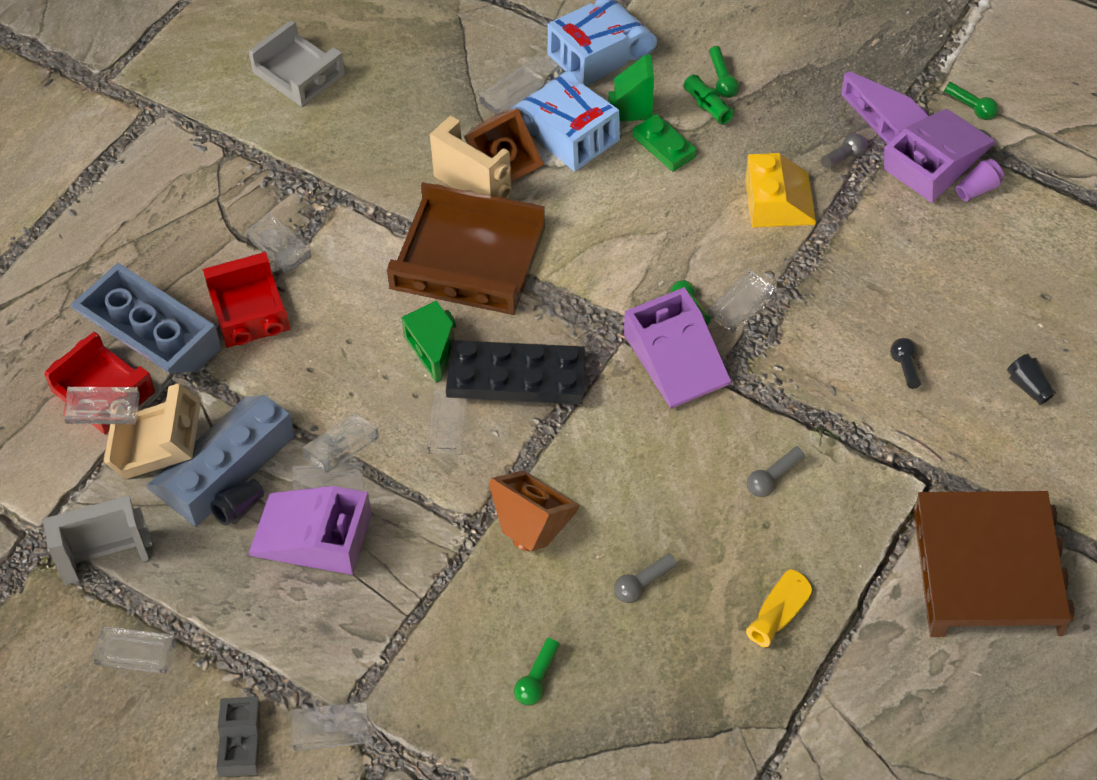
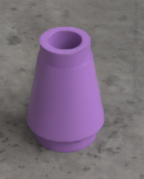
M992 159L980 161L956 185V192L963 201H968L998 188L1001 181L1005 178L1004 172L1000 165Z

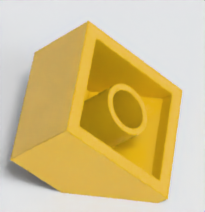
M780 153L748 154L745 181L752 228L815 225L816 218L808 172Z

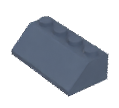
M116 263L71 304L73 310L169 374L199 371L221 350L214 324L120 263Z
M266 395L246 396L195 441L192 459L167 466L146 485L148 490L197 527L212 513L210 503L215 500L216 494L245 483L295 437L290 413Z

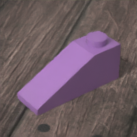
M851 71L844 74L841 95L886 144L890 143L906 127L929 117L925 109L919 107L912 98Z

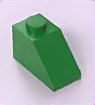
M651 54L644 55L614 78V91H608V102L619 109V122L647 120L653 116L654 72Z
M436 300L401 318L404 338L437 383L442 380L450 358L452 340H454L453 329L456 328V322L449 310L444 311Z

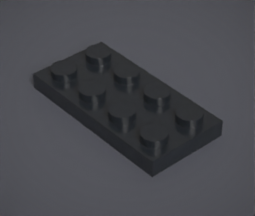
M452 340L446 383V398L582 404L586 346Z

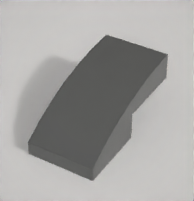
M259 696L221 698L218 719L220 739L216 766L218 777L257 775L260 727Z

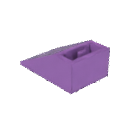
M946 108L906 127L884 147V170L933 203L995 144V140Z
M685 287L625 311L624 336L670 409L731 384L729 375L701 311Z
M328 486L270 493L253 539L249 556L353 575L372 516L368 492Z

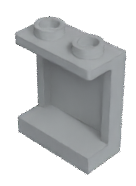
M292 20L278 28L249 51L253 73L301 107L345 75L342 52L334 47L326 53L298 34L297 24Z
M129 495L42 519L47 547L64 585L79 581L75 564L132 547H137L142 562L149 560L147 548L153 546L148 526L145 524L141 507L134 508Z

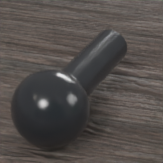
M899 338L891 345L890 354L895 361L901 363L907 386L910 389H916L921 385L914 362L917 355V346L909 338Z

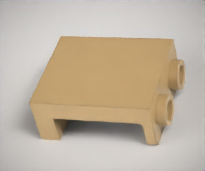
M451 115L430 133L434 177L455 189L470 190L475 193L495 197L500 196L505 199L509 198L512 187L510 154L508 150L503 148L491 158L461 140L460 121Z
M178 383L168 387L165 403L138 412H131L122 404L114 406L104 463L122 477L128 479L192 459L201 400L182 384Z

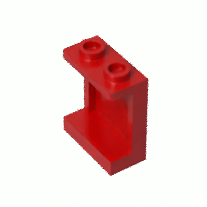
M266 251L202 269L226 348L244 345L250 341L267 336H275L290 330L287 312L277 290Z
M95 331L85 339L80 340L74 348L60 359L54 361L44 372L51 392L104 435L110 430L114 406L122 404L129 411L133 412L155 393L150 373L141 366L135 370L103 345L100 335Z

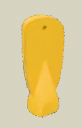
M793 569L787 570L763 603L758 619L753 621L746 629L750 640L761 647H768L774 640L775 633L792 621L804 607L812 593V587L804 575Z

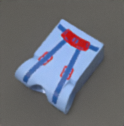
M597 0L594 5L590 3L548 23L547 54L562 69L571 71L578 83H582L585 86L626 65L628 59L639 60L644 55H649L657 44L656 36L638 19L629 14L617 0Z
M569 70L510 108H518L530 136H535L540 144L574 172L620 141L619 109L582 83L579 84L574 74Z

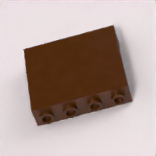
M422 182V200L397 260L390 259L387 267L389 289L514 315L545 229V206Z
M1048 491L918 492L913 512L930 637H945L948 626L1056 625L1057 636L1064 635L1069 622L1074 620V604L1072 600H1067L1068 571L1066 567L1061 566L1060 557L1063 552V543L1061 536H1056L1054 526L1057 523V510L1055 505H1050Z

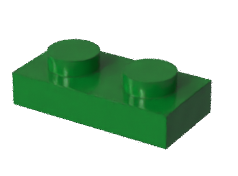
M657 114L633 128L632 137L672 172L696 158L697 149Z

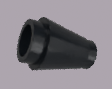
M1028 353L1019 357L1007 368L1008 373L1011 375L1009 379L1032 399L1037 401L1039 405H1043L1056 394L1038 359L1032 358Z
M251 479L248 482L216 494L215 500L210 503L211 511L222 525L237 524L264 497V490L258 481Z

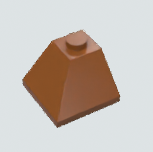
M518 108L502 111L479 123L464 135L468 145L491 158L503 148L508 150L510 154L511 182L544 165Z
M524 470L493 477L489 482L503 534L513 539L512 543L524 551L532 552L547 547L574 516L580 506Z

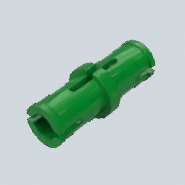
M692 74L686 78L683 88L697 101V105L702 111H707L720 125H725L731 121L734 116V110L720 98V94L715 88H709L697 74Z

